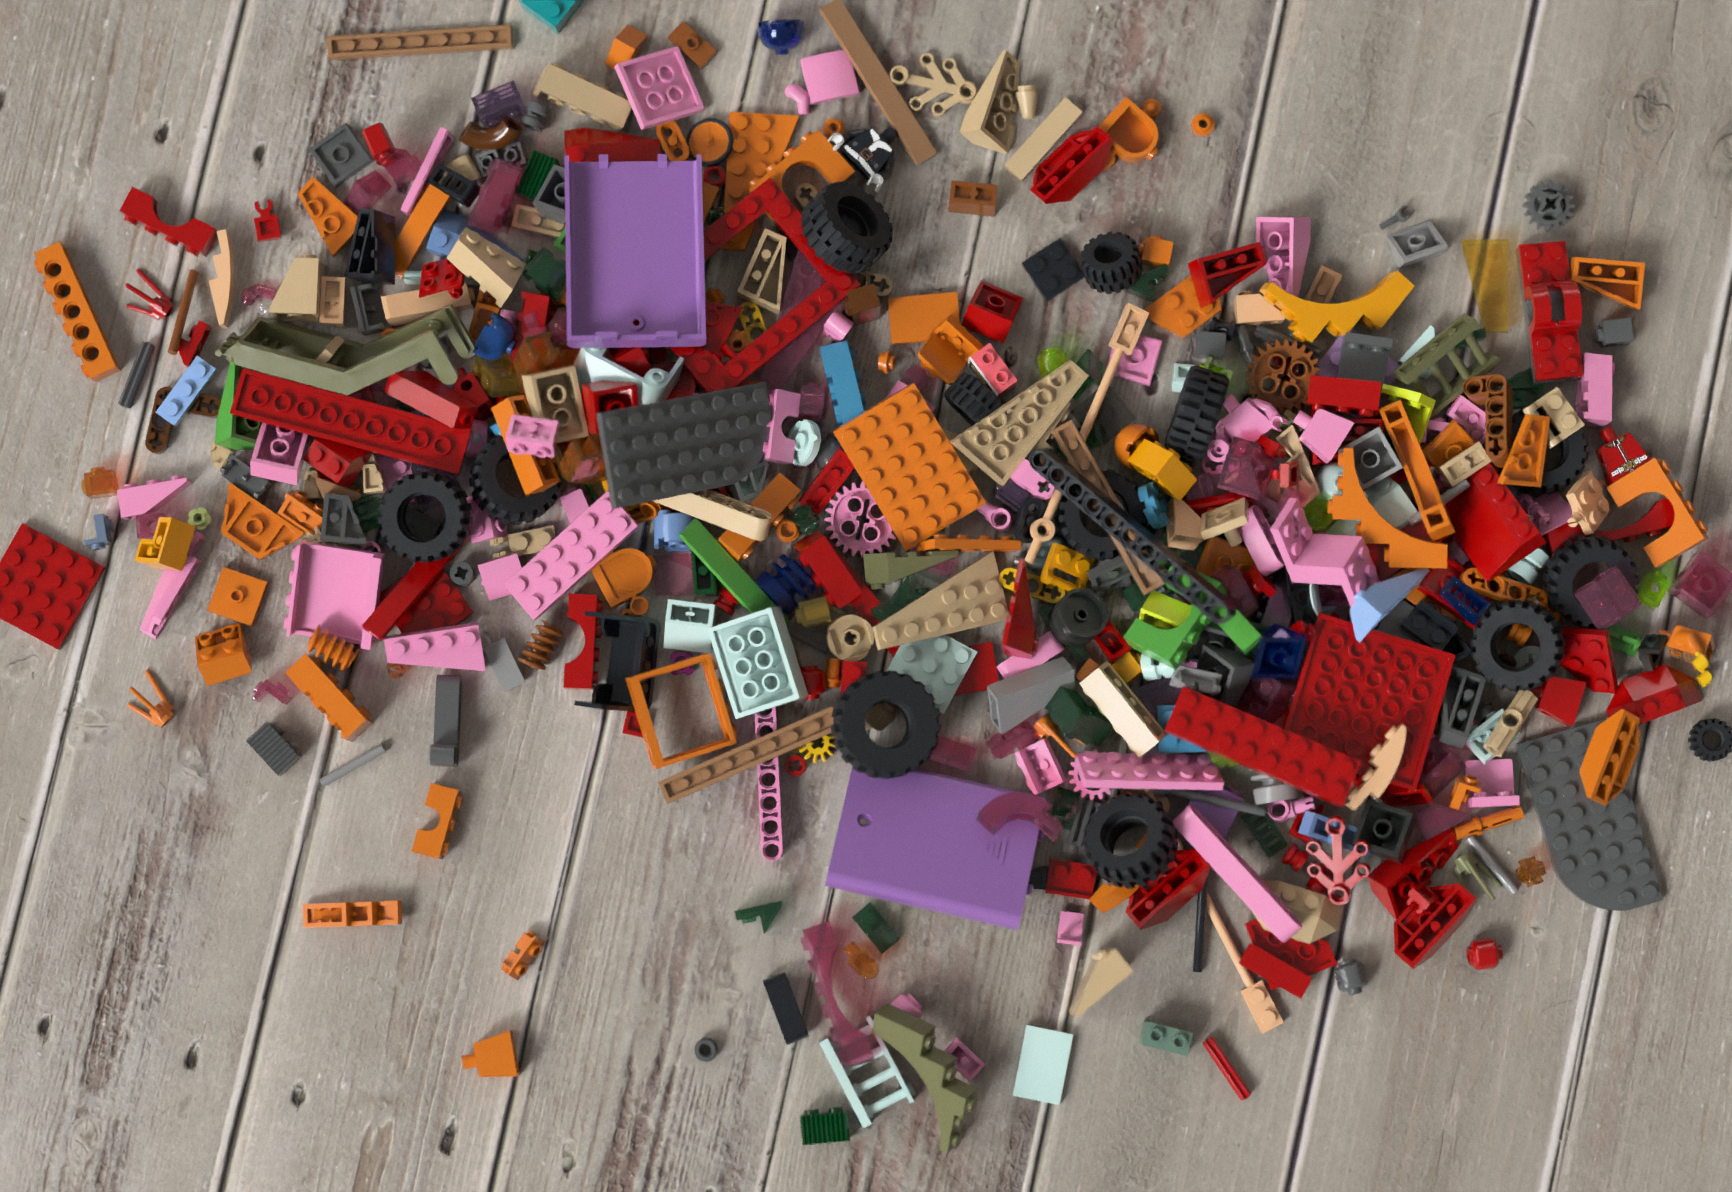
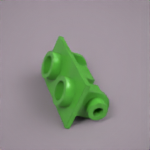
M1601 623L1600 628H1594L1595 630L1609 631L1612 649L1635 657L1638 647L1642 642V634L1615 624L1607 626Z

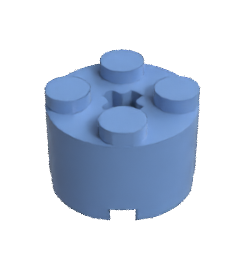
M671 510L658 511V516L653 519L654 548L659 550V546H662L666 552L690 551V548L678 535L696 517L683 512L672 513Z

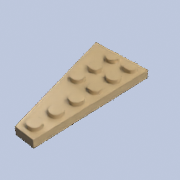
M1068 360L949 442L994 481L1004 486L1089 375L1073 361Z
M994 551L872 627L877 649L882 650L1006 621L1009 612L1003 587L999 581L1000 575Z

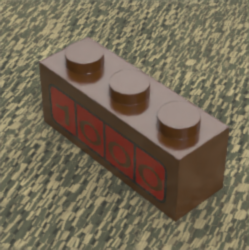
M874 283L846 291L847 298L843 299L844 313L847 318L854 322L853 327L880 319L881 305Z

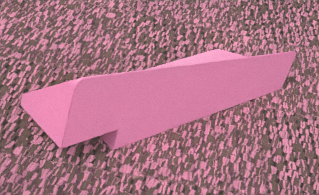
M194 530V539L190 544L187 563L183 571L163 570L140 630L154 639L158 637L202 562L194 556L206 536Z

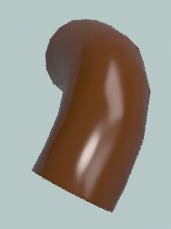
M504 117L497 126L491 128L481 127L470 121L462 131L459 141L477 150H498L509 146L523 132V129L517 121L510 117Z

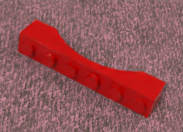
M1668 498L1659 500L1637 522L1616 530H1595L1593 534L1599 537L1604 536L1613 542L1624 539V543L1639 540L1638 535L1646 534L1647 538L1660 535V530L1667 528L1670 530L1675 518L1673 505ZM1568 522L1543 535L1547 542L1545 545L1548 556H1555L1553 551L1556 548L1561 550L1564 547L1563 542L1569 539L1574 542L1575 536L1583 535L1587 538L1588 535L1584 534L1581 527H1571L1568 525Z

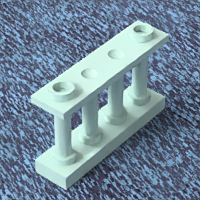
M871 1016L866 1017L869 1025L836 1042L835 1040L830 1042L828 1038L819 1042L863 1128L872 1124L870 1118L874 1117L873 1114L907 1097L911 1104L914 1102L912 1096L916 1095L911 1083L905 1084L885 1043L876 1035L875 1037L880 1046L848 1063L840 1062L837 1054L841 1053L840 1050L872 1034L874 1019L872 1020ZM885 1054L891 1066L890 1068L858 1085L857 1083H851L848 1077L852 1074L851 1071ZM896 1076L902 1089L869 1106L868 1104L862 1105L859 1097L862 1096L863 1092Z

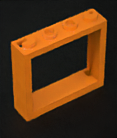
M703 653L625 678L653 769L662 768L737 744L735 739L738 737L735 724L730 722L728 715H731L729 703L727 701L724 702L722 693L725 692L722 680L717 679L715 670L718 669L717 663H715L714 657L710 656V653ZM701 662L724 738L662 757L640 681Z

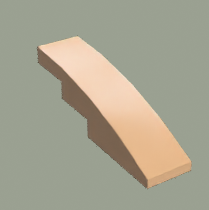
M224 229L217 231L222 254L213 256L218 278L209 280L219 326L227 329L233 307L235 270L231 236Z

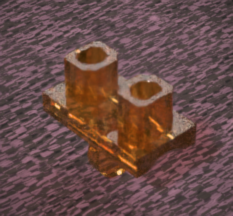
M852 941L843 949L850 958L846 962L859 976L861 975L865 979H873L877 976L879 972L877 959L865 946L860 948Z

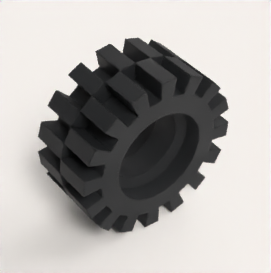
M1716 718L1699 721L1698 724L1693 726V730L1689 732V735H1691L1688 738V743L1691 742L1689 748L1695 752L1694 755L1696 757H1700V760H1707L1708 762L1721 760L1727 757L1728 753L1732 752V734L1730 731L1732 728L1726 726L1727 723L1725 721H1719ZM1708 731H1714L1720 737V743L1715 749H1709L1703 743V736Z

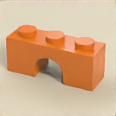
M434 783L430 784L424 806L437 810L440 821L433 830H417L412 852L437 859H442L443 855H447L450 847V842L447 841L449 832H454L457 819H454L456 809L460 810L463 796H460V790Z

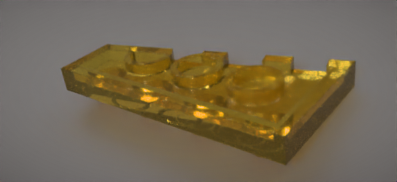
M1508 239L1461 240L1484 333H1508Z

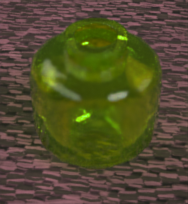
M1059 347L1041 350L1042 354L1037 357L1040 376L1043 378L1068 361L1066 352L1060 350Z

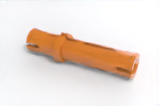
M1517 805L1484 817H1473L1471 821L1452 826V830H1454L1458 841L1475 834L1479 836L1489 829L1524 819V813L1521 806Z

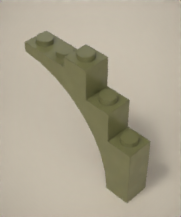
M887 1003L875 1013L872 1033L898 1050L916 1069L926 1084L939 1120V1150L948 1154L954 1147H958L963 1139V1134H961L962 1126L966 1121V1115L973 1112L977 1107L978 1099L976 1097L978 1088L955 1078L957 1068L955 1067L957 1057L934 1047L936 1036H934L935 1025Z

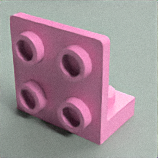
M1491 759L1485 765L1480 760L1465 761V774L1476 777L1481 782L1482 787L1480 793L1468 790L1467 808L1520 805L1519 795H1514L1512 759Z

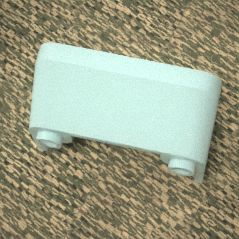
M581 348L573 366L576 368L581 395L582 384L602 380L637 383L638 405L667 399L680 379L684 358L680 357L669 373L662 369L654 368L649 370L644 378L603 357L606 348Z

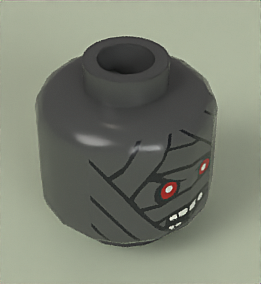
M1356 959L1340 962L1334 970L1338 989L1342 992L1348 991L1349 996L1362 993V988L1368 984L1364 965L1361 962H1357Z

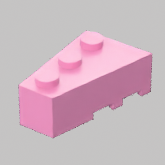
M1583 353L1581 360L1584 376L1577 380L1575 412L1584 423V426L1602 428L1612 421V376L1615 372V363L1612 362V355Z

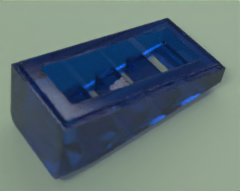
M1454 575L1439 592L1473 626H1475L1491 605L1489 601ZM1455 586L1457 590L1454 594H1451L1449 591ZM1460 593L1464 595L1461 600L1457 598ZM1468 599L1471 601L1469 606L1464 604ZM1474 606L1478 608L1476 612L1472 610Z

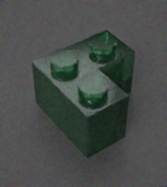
M1063 686L1059 687L1045 707L1051 715L1050 719L1061 728L1063 736L1070 740L1073 738L1080 740L1086 745L1100 746L1113 728L1112 723L1106 716L1100 713L1098 708L1087 705L1077 691Z

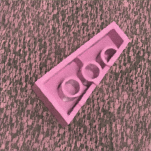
M478 622L388 635L384 638L388 663L486 671Z

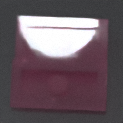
M1617 565L1596 576V580L1574 592L1575 597L1598 630L1608 628L1642 605V602Z

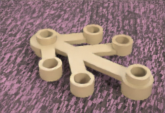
M930 53L921 55L920 64L922 67L927 68L933 79L908 74L907 69L903 66H895L890 71V79L896 86H902L907 83L931 89L919 97L910 99L909 108L913 112L921 111L924 104L943 93L953 94L942 103L936 102L933 104L932 114L939 118L945 114L946 110L959 102L971 104L978 93L974 83L963 79L956 68L955 60L952 58L945 59L942 68L945 73L951 75L956 85L945 81L934 63L933 55ZM929 57L931 62L925 64L923 58ZM950 62L954 65V67L952 69H947L945 67V64ZM902 74L903 79L898 81L895 79V75ZM969 90L971 94L970 96L965 97L963 96L962 91ZM918 101L920 102V106L918 108H914L912 106V102ZM940 106L942 107L943 111L941 113H936L934 111V108Z

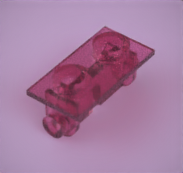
M1027 721L1025 723L1021 722L1004 734L997 733L993 735L986 743L991 749L994 759H1002L1015 752L1012 744L1016 743L1018 749L1021 750L1033 744L1037 737L1033 727Z

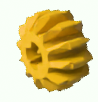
M834 734L821 737L824 740L822 741V744H824L823 748L817 747L813 749L812 745L814 744L810 742L806 746L799 748V752L802 753L808 750L809 752L805 755L804 759L808 760L813 754V763L818 762V756L820 755L822 761L826 762L825 753L831 757L834 756L833 751L829 750V747L836 748L834 743H829L830 740L835 739Z

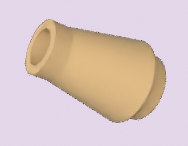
M1036 85L1018 86L1016 97L1022 119L1036 118L1038 98Z

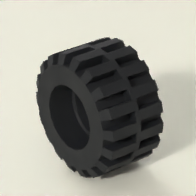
M1107 232L1105 235L1099 234L1097 238L1090 239L1089 244L1084 245V250L1080 254L1085 279L1090 288L1093 290L1097 289L1099 293L1106 292V294H1111L1112 292L1120 293L1123 289L1128 290L1130 285L1137 283V279L1142 275L1143 266L1138 246L1133 238L1130 239V236L1127 234L1122 235V232H1116L1115 234Z
M965 372L944 393L949 405L972 426L1004 405L985 384L973 375Z

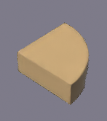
M215 440L211 443V458L216 468L220 470L221 467H225L228 464L227 458L230 454L235 452L229 448L216 445Z

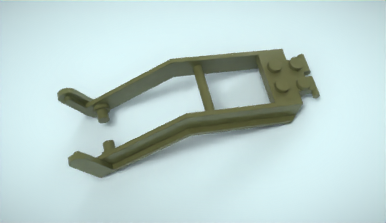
M451 304L367 344L344 339L327 363L317 361L316 359L335 336L266 317L256 318L240 336L232 332L215 351V355L218 357L221 355L226 356V360L234 362V365L349 395L427 358L441 382L446 385H452L457 381L459 372L439 338L448 335L456 351L463 358H471L474 355L472 352L476 349V346L457 311Z

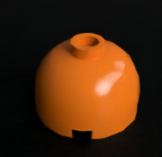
M1140 423L1124 427L1116 435L1114 441V454L1119 463L1134 471L1135 468L1127 460L1144 439L1152 443L1155 441L1159 442L1157 431Z

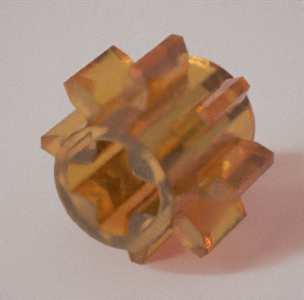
M1535 856L1518 861L1520 867L1515 871L1519 882L1526 883L1527 887L1544 882L1542 876L1546 874L1542 861L1535 860Z

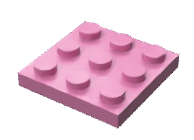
M678 46L617 63L615 66V70L641 130L700 113L705 109Z

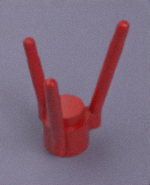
M137 269L136 272L161 298L156 296L153 299L136 287L126 283V288L151 303L149 308L152 311L131 304H127L126 307L149 315L156 320L160 318L165 320L174 308V304L171 303L172 299L165 295L140 269Z

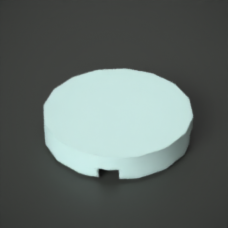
M803 419V421H798L794 424L787 437L796 440L793 464L798 466H807L813 462L821 442L818 425L814 421Z

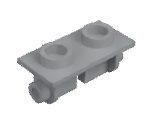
M1179 665L1173 671L1170 685L1176 686V688H1183L1184 686L1193 691L1214 696L1220 693L1221 685L1219 683L1222 674Z

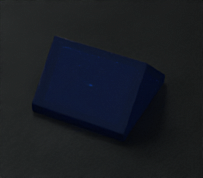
M1274 623L1260 637L1251 677L1253 679H1297L1307 637Z

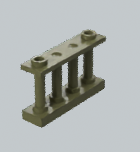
M1462 314L1393 371L1398 380L1407 385L1411 383L1416 392L1436 400L1430 419L1440 414L1444 407L1463 393L1462 387L1465 380L1474 376H1483L1492 371L1495 365L1501 361L1499 357L1488 351L1484 353L1473 335L1474 330L1480 325L1475 318L1469 315ZM1463 339L1466 340L1477 358L1468 368L1455 349L1456 345ZM1446 353L1459 372V375L1450 383L1437 364L1438 360ZM1428 368L1442 388L1433 397L1430 396L1419 379L1420 375Z

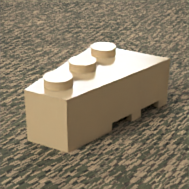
M467 227L464 228L447 256V259L467 278L472 276L481 285L479 289L482 292L486 293L488 291L497 300L495 304L500 308L513 291L526 265L516 256L509 254L498 245L491 243Z
M766 228L764 229L737 290V297L751 301L757 306L778 315L781 304L786 237Z

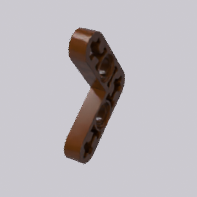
M171 387L160 388L155 396L145 440L146 448L154 454L164 453L169 446L173 425L168 422L164 427L157 426L156 418L159 415L156 411L164 401L162 395L166 396L167 392L170 393L173 389ZM200 394L196 399V405L189 409L187 413L217 418L221 400L215 396ZM201 398L204 399L203 403L212 405L213 401H215L218 410H213V413H210L208 408L201 407ZM154 429L166 432L165 435L160 433L159 440L163 444L158 446L157 449L151 444L152 441L157 440L158 436L156 432H153Z

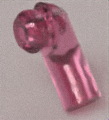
M255 284L242 292V303L251 306L258 297L273 300L277 290Z

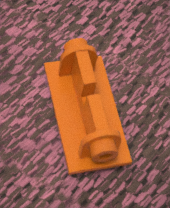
M530 930L527 933L524 932L515 945L520 950V953L517 954L511 950L502 962L503 966L501 969L508 976L519 980L527 972L528 966L534 957L541 953L542 946L546 941L537 937Z

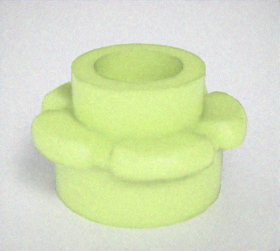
M205 508L192 509L188 514V524L195 526L197 530H204L211 522V516Z

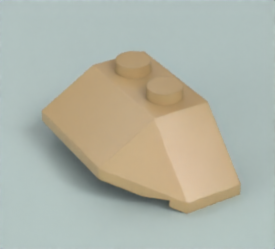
M1263 880L1303 925L1291 937L1292 939L1311 944L1337 931L1343 908L1332 903L1327 896L1282 881ZM1253 912L1254 916L1256 917L1260 925L1263 927V929L1271 932V930Z

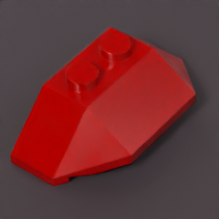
M1098 126L1092 128V130L1069 136L1036 168L1033 185H1031L1030 189L1031 192L1045 204L1071 201L1104 170L1113 143L1112 137Z
M1664 664L1656 667L1654 671H1645L1621 680L1618 690L1613 695L1605 712L1609 718L1620 709H1624L1639 717L1640 724L1701 702L1702 699L1693 678Z
M1196 849L1174 851L1173 853L1176 857L1173 863L1169 862L1167 865L1169 869L1165 873H1160L1158 875L1159 879L1154 882L1152 880L1148 881L1146 886L1139 887L1129 897L1126 914L1140 930L1168 921L1202 890L1211 866Z
M1459 883L1428 887L1440 897L1438 901L1419 914L1416 913L1419 905L1414 901L1394 921V953L1410 968L1414 969L1430 959L1462 925L1477 901V898Z

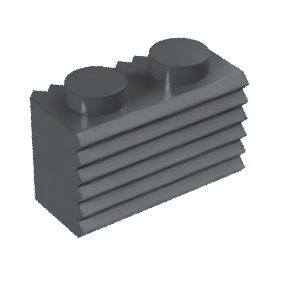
M265 722L246 742L278 776H282L302 757L298 753L301 749L293 740L287 741L282 736L285 732L276 722L273 724Z

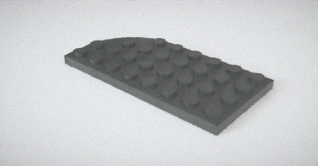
M759 382L596 413L612 509L728 486L746 477L761 460L764 454V442L768 443L770 427L766 426L772 420L767 383Z
M1607 718L1516 744L1515 746L1553 869L1567 890L1591 906L1612 911L1631 910L1662 901V893L1627 782L1624 790L1611 800L1607 806H1603L1587 798L1579 773L1595 728L1607 720Z

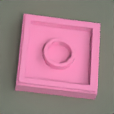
M1140 334L1132 354L1128 356L1123 353L1114 376L1150 386L1162 340ZM1114 348L1111 349L1107 367L1115 351Z

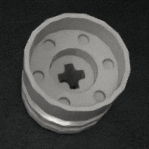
M1263 774L1250 777L1251 781H1262L1263 785L1253 790L1255 805L1304 798L1303 791Z

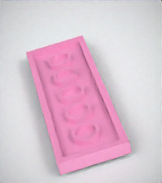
M607 491L509 579L504 586L533 620H537L640 526L624 507L612 509L610 494Z
M1076 752L1075 763L1084 788L1223 790L1224 781L1213 755L1154 753L1143 754L1138 757L1134 752Z

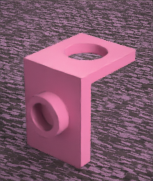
M1060 911L1057 943L1082 946L1081 935L1084 914Z

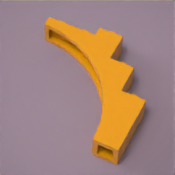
M1399 271L1389 272L1378 285L1365 294L1337 304H1322L1300 299L1287 293L1273 282L1264 283L1259 291L1264 294L1263 298L1266 302L1276 305L1281 309L1280 313L1283 317L1290 321L1293 320L1288 327L1293 332L1292 336L1301 343L1313 342L1325 325L1327 326L1326 330L1334 336H1344L1346 332H1350L1359 319H1361L1360 323L1369 330L1381 329L1415 285Z

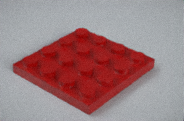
M22 523L0 561V619L60 650L102 576L105 567Z

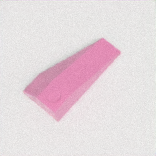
M1256 217V242H1260L1267 263L1263 266V269L1267 270L1269 282H1273L1287 293L1299 297L1310 245L1311 217ZM1273 305L1275 308L1281 311L1280 308H1278L1276 305Z

